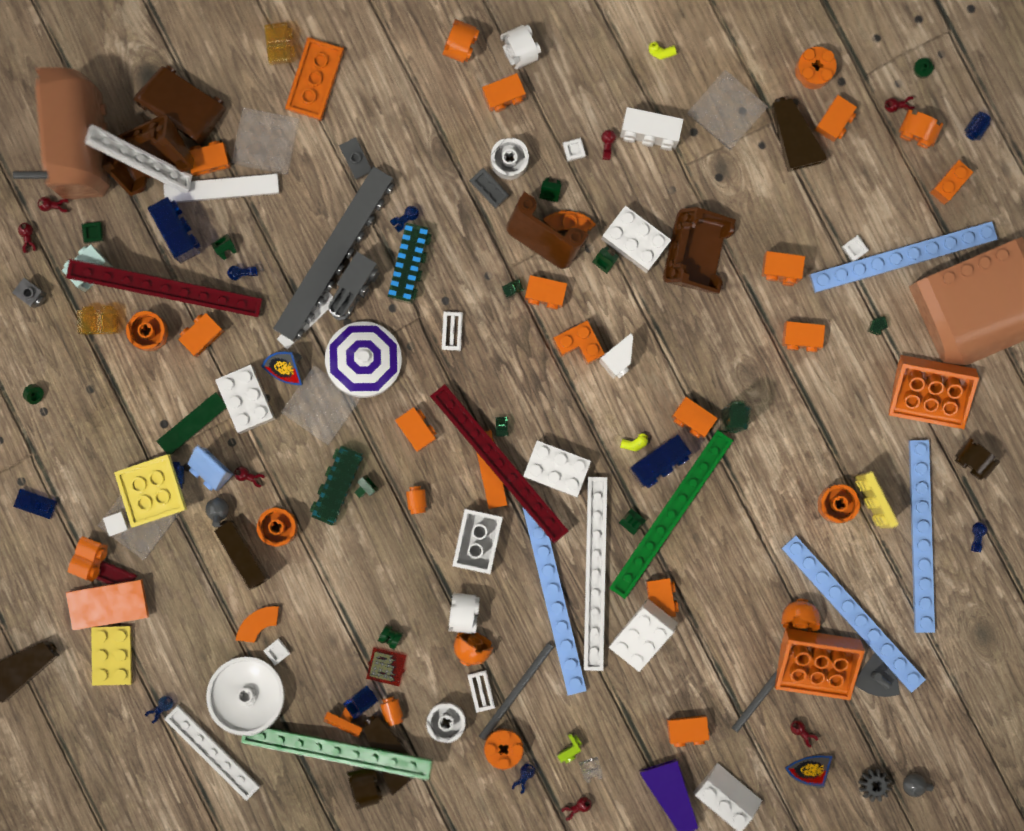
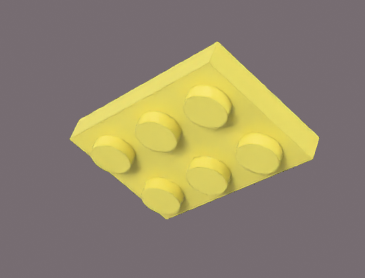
M131 626L91 627L92 686L131 685Z

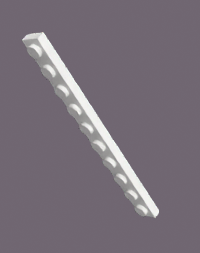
M588 477L584 670L603 671L607 477Z

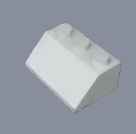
M718 763L693 792L696 797L737 831L744 830L762 803L758 796Z

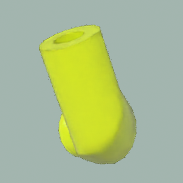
M657 42L649 44V53L660 60L677 55L674 45L663 49Z
M640 433L638 438L633 441L622 439L620 448L635 452L639 451L648 444V436Z

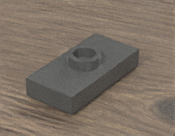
M356 137L339 145L355 180L370 173L371 167Z
M484 168L469 180L495 209L509 197V194Z

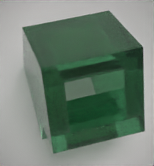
M519 279L502 286L506 298L517 295L524 290Z
M885 316L871 320L867 332L879 336L883 329H887L888 325Z
M495 417L496 437H507L508 418Z

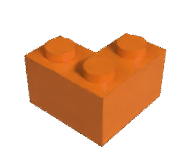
M766 251L764 253L761 276L766 277L768 281L783 282L782 285L794 286V284L802 280L805 256Z
M588 320L553 337V342L561 357L579 349L588 365L605 355Z

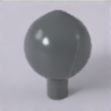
M222 498L210 500L205 508L207 516L212 520L213 527H219L220 521L225 519L229 513V506Z
M912 773L904 779L903 789L909 796L919 797L925 791H933V784L926 783V780L921 775Z

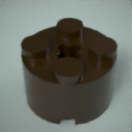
M969 438L956 453L955 462L963 468L969 467L971 469L970 474L978 480H986L1000 463V460L995 459V456L979 443L972 444L974 440Z
M361 767L347 771L357 810L379 804V801L383 800L379 786H375V781H378L374 769Z

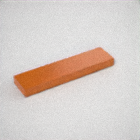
M485 431L494 442L492 431ZM477 453L488 508L506 506L507 500L503 483Z

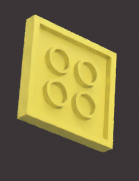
M170 454L114 472L131 528L187 510Z
M873 472L861 473L855 476V486L859 492L862 491L865 497L863 502L867 509H871L874 524L880 528H893L899 525Z

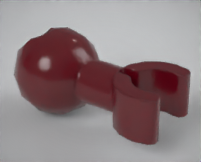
M907 97L904 101L889 98L885 101V110L890 113L896 112L898 108H904L906 111L915 109L914 106L910 107L905 103L912 101L914 97Z
M606 130L601 135V139L604 142L602 160L611 159L612 143L616 140L615 133L612 130Z
M42 197L38 200V208L41 211L47 212L51 209H59L62 213H68L67 209H62L59 206L63 203H69L67 199L56 202L52 201L49 197Z
M29 223L20 224L18 233L24 238L23 252L28 253L27 247L29 245L33 247V251H37V246L32 243L31 239L33 227Z
M243 466L236 468L234 471L236 480H248L253 482L256 487H261L254 478H265L264 475L249 473V470ZM236 470H240L241 474L236 475Z
M795 720L790 725L791 732L794 735H800L804 739L805 745L809 748L812 746L809 744L808 737L818 741L816 735L805 730V724L801 720Z
M581 797L576 805L572 807L564 806L561 811H572L570 816L566 817V821H568L579 811L588 812L592 807V803L587 797Z

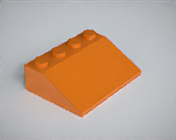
M900 355L889 416L964 429L979 380L977 370L970 367Z
M785 628L780 648L775 689L851 700L865 652L861 639Z

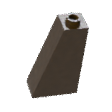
M786 97L775 99V102L771 105V111L787 172L825 163L827 160L825 153L792 98L786 99Z
M232 520L222 521L218 529L214 531L249 590L257 588L270 579L269 575Z
M41 642L0 661L1 703L8 701L59 656L57 653L58 649L52 642Z
M372 715L364 722L366 726L363 730L370 747L412 755L380 715L376 718ZM381 771L392 796L414 778Z

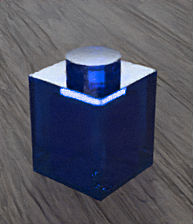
M366 686L345 701L343 705L355 719L376 704L378 699L375 697L374 692Z

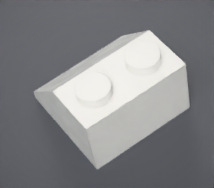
M631 333L599 360L613 379L616 376L620 379L629 371L628 366L631 364L633 343Z

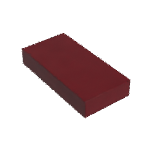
M102 561L100 563V574L95 579L110 585L136 580L138 575Z

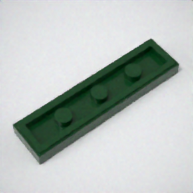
M215 392L159 438L157 443L167 454H173L227 409L225 402Z

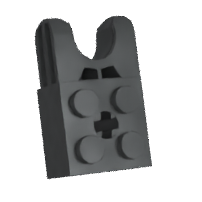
M356 252L337 283L339 289L329 303L330 313L339 321H344L350 316L361 297L365 298L370 290L368 286L371 281L375 282L380 274L377 263L359 252Z

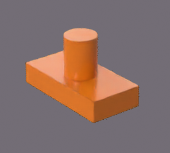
M349 706L345 707L341 717L327 712L324 718V722L359 738L363 729L351 723L356 710Z

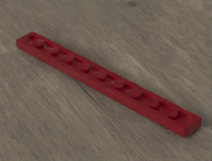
M69 259L66 274L67 279L253 317L259 316L262 298L75 259Z
M444 384L430 396L431 399L549 539L555 544L568 533V529L449 388Z

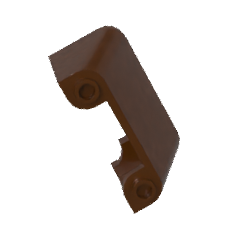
M168 65L166 67L161 66L137 92L133 101L145 111L148 110L149 113L157 117L166 114L178 131L192 139L198 146H202L226 111V108L223 106L224 102L216 96L211 98L176 75L177 71Z
M166 114L160 115L117 136L176 166L179 172H187L193 168L194 159L174 123ZM104 153L102 167L130 196L141 193L146 189L147 179L151 178V176Z
M524 191L508 220V234L557 268H568L586 244L589 234L579 228H572L565 236H562L532 215L536 210L537 203L531 195Z
M699 207L681 209L676 216L663 273L664 282L719 294L723 282L721 276L716 275L722 243L723 239L733 235L736 219Z

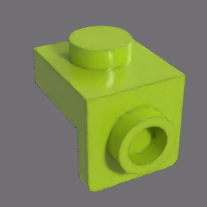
M568 734L573 745L557 754L561 763L564 761L568 763L576 758L575 754L581 752L579 746L582 743L577 735Z

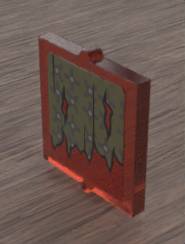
M373 648L371 660L368 662L369 669L366 679L399 686L402 673L405 672L403 668L406 655Z

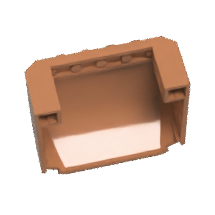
M60 67L36 68L38 77H40V79L35 80L41 160L43 170H47L49 178L46 179V185L63 199L67 200L103 197L110 187L108 172L102 167L104 153L85 144L89 126L92 124L108 132V124L104 121L107 109L106 105L103 104L101 91L87 76L75 69Z
M1023 237L928 276L909 286L942 363L966 366L1024 341Z

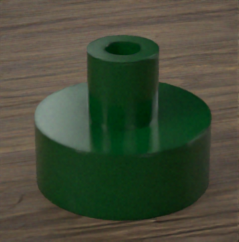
M927 58L919 59L913 66L914 74L919 78H927L933 72V63Z
M30 384L24 388L23 398L28 403L37 404L42 400L44 391L36 384Z

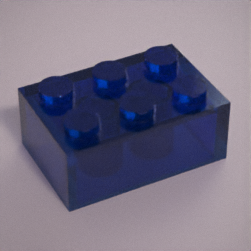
M166 197L147 207L173 257L180 264L201 253L198 249L201 245L193 233L190 234L189 231L192 228L188 221L181 217L183 211L175 200L171 201L169 197Z
M676 435L628 470L641 488L646 486L648 489L658 482L657 477L660 475L665 477L673 472L674 469L672 467L674 465L681 466L690 459L688 456L691 454V451L681 437Z

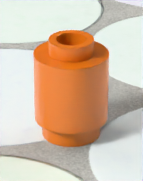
M421 486L409 487L410 491L406 492L408 510H410L411 514L426 513L425 489L421 490Z
M394 696L382 699L383 703L380 704L388 726L402 723V717L404 716L399 699H394Z

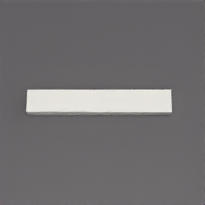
M93 124L89 126L85 144L183 193L189 192L193 175L187 172H179L172 164Z
M278 174L191 181L189 192L187 193L163 184L166 204L280 194Z
M177 705L164 719L246 801L261 787L180 705Z

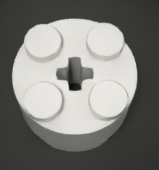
M521 25L501 34V41L505 40L506 44L503 46V50L510 64L516 65V70L537 61L538 54L541 53L539 44L537 42L534 43L533 33L529 25Z
M516 138L499 140L491 151L493 171L499 177L508 180H514L525 173L529 163V153L525 144ZM506 156H508L509 158L513 156V161L507 162Z
M453 592L448 631L468 634L476 633L477 615L474 614H478L480 597Z
M453 702L438 703L428 714L427 730L431 737L437 741L444 743L453 742L462 735L465 729V714ZM443 718L451 720L449 727L441 724Z

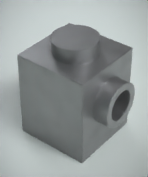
M23 278L12 292L34 309L36 306L42 305L46 295L45 292L26 278Z

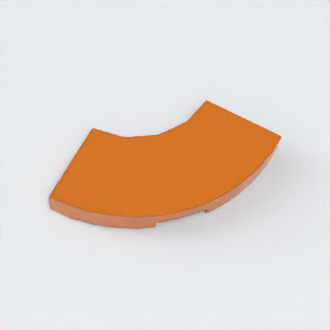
M558 211L543 218L546 225L558 233L572 228H579L587 233L596 226V223L586 215L573 211Z
M279 606L264 607L250 614L241 624L236 635V641L255 643L258 634L263 629L269 626H277Z

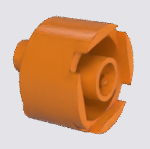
M455 19L442 55L462 63L464 61L468 62L473 51L470 45L475 43L480 30H477V27Z
M811 47L803 52L796 64L795 74L804 87L820 89L829 83L837 67L833 52L823 47ZM814 65H816L817 68H819L818 71L815 70V67H813Z
M908 110L899 129V133H901L900 138L909 142L910 140H915L918 142L917 145L924 149L934 146L944 124L940 123L938 125L936 124L937 119L921 112H917L915 115L912 114L913 110Z
M140 311L134 314L127 323L126 335L135 347L143 351H155L166 344L168 327L166 322L157 314L150 311ZM147 327L151 329V332L148 333L149 335L144 334V331H147Z
M843 484L827 487L818 498L819 513L825 520L831 523H845L852 520L860 508V501L855 490ZM841 500L840 504H842V507L836 508L835 501Z
M271 508L264 511L256 526L259 538L264 543L275 547L289 544L297 535L298 530L295 516L283 508ZM276 522L282 525L280 532L273 530Z
M508 728L492 731L485 741V757L492 766L498 769L505 770L514 767L523 755V743L520 736L514 730ZM507 744L508 752H500V745L505 746Z

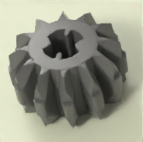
M868 769V776L862 773V777L865 780L858 781L859 784L864 785L859 788V791L864 792L863 797L865 799L869 797L870 801L874 802L875 798H877L881 802V795L887 798L889 795L885 791L892 790L890 786H887V784L891 783V779H885L887 773H881L880 769H876L875 772L872 769ZM872 782L877 783V789L873 788Z

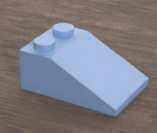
M196 446L188 462V465L191 467L189 471L197 478L200 476L204 480L203 484L210 491L213 489L219 491L234 474L208 449Z

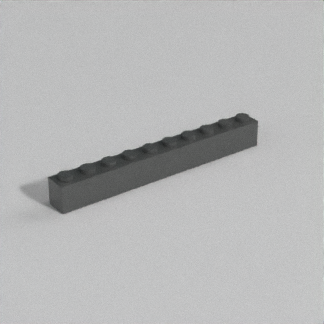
M373 166L273 329L294 343L302 338L305 332L303 328L306 323L310 324L315 316L313 312L316 307L320 308L323 304L325 292L332 289L335 284L333 281L337 274L340 275L345 268L343 263L347 258L350 259L355 251L353 247L356 242L360 243L365 235L364 229L366 226H371L375 219L374 213L384 205L385 201L383 199L385 195L392 192L395 185L393 184L394 179Z

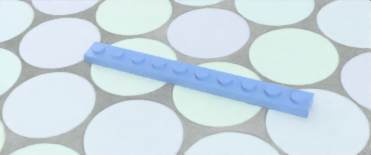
M991 221L812 273L809 276L814 292L817 293L998 240Z
M910 440L909 473L914 633H935L929 440Z
M523 508L567 695L585 692L587 690L551 541Z
M794 536L781 548L911 693L926 680L797 536Z

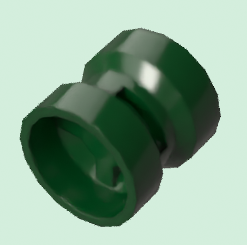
M386 624L378 642L386 643L391 649L395 650L403 633L399 630H393L391 626Z

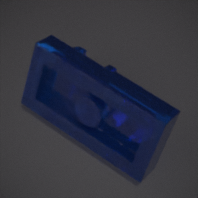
M19 489L13 507L52 519L58 501Z

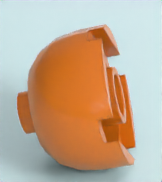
M797 599V601L790 603L783 610L781 624L783 628L808 629L809 632H814L820 629V613L818 608L809 603L807 599Z
M458 632L454 641V652L458 659H460V662L466 666L484 663L491 655L493 647H491L492 642L477 632L474 635Z

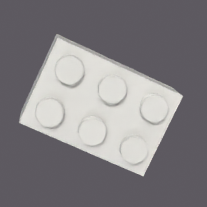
M627 107L620 137L624 138L623 140L626 142L634 143L635 141H640L645 146L652 147L654 144L661 146V149L664 150L676 149L683 119Z
M627 206L622 209L601 238V240L646 273L671 242L670 238Z
M248 365L215 380L237 433L242 434L275 420L273 411L252 365Z
M537 441L523 477L577 498L591 461Z
M465 509L452 566L490 574L503 517Z
M647 599L613 639L609 648L640 672L674 633L678 622Z

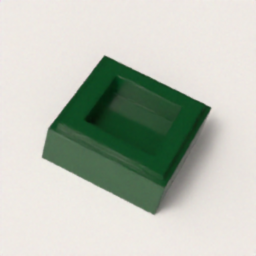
M102 222L82 224L83 242L85 244L104 242Z

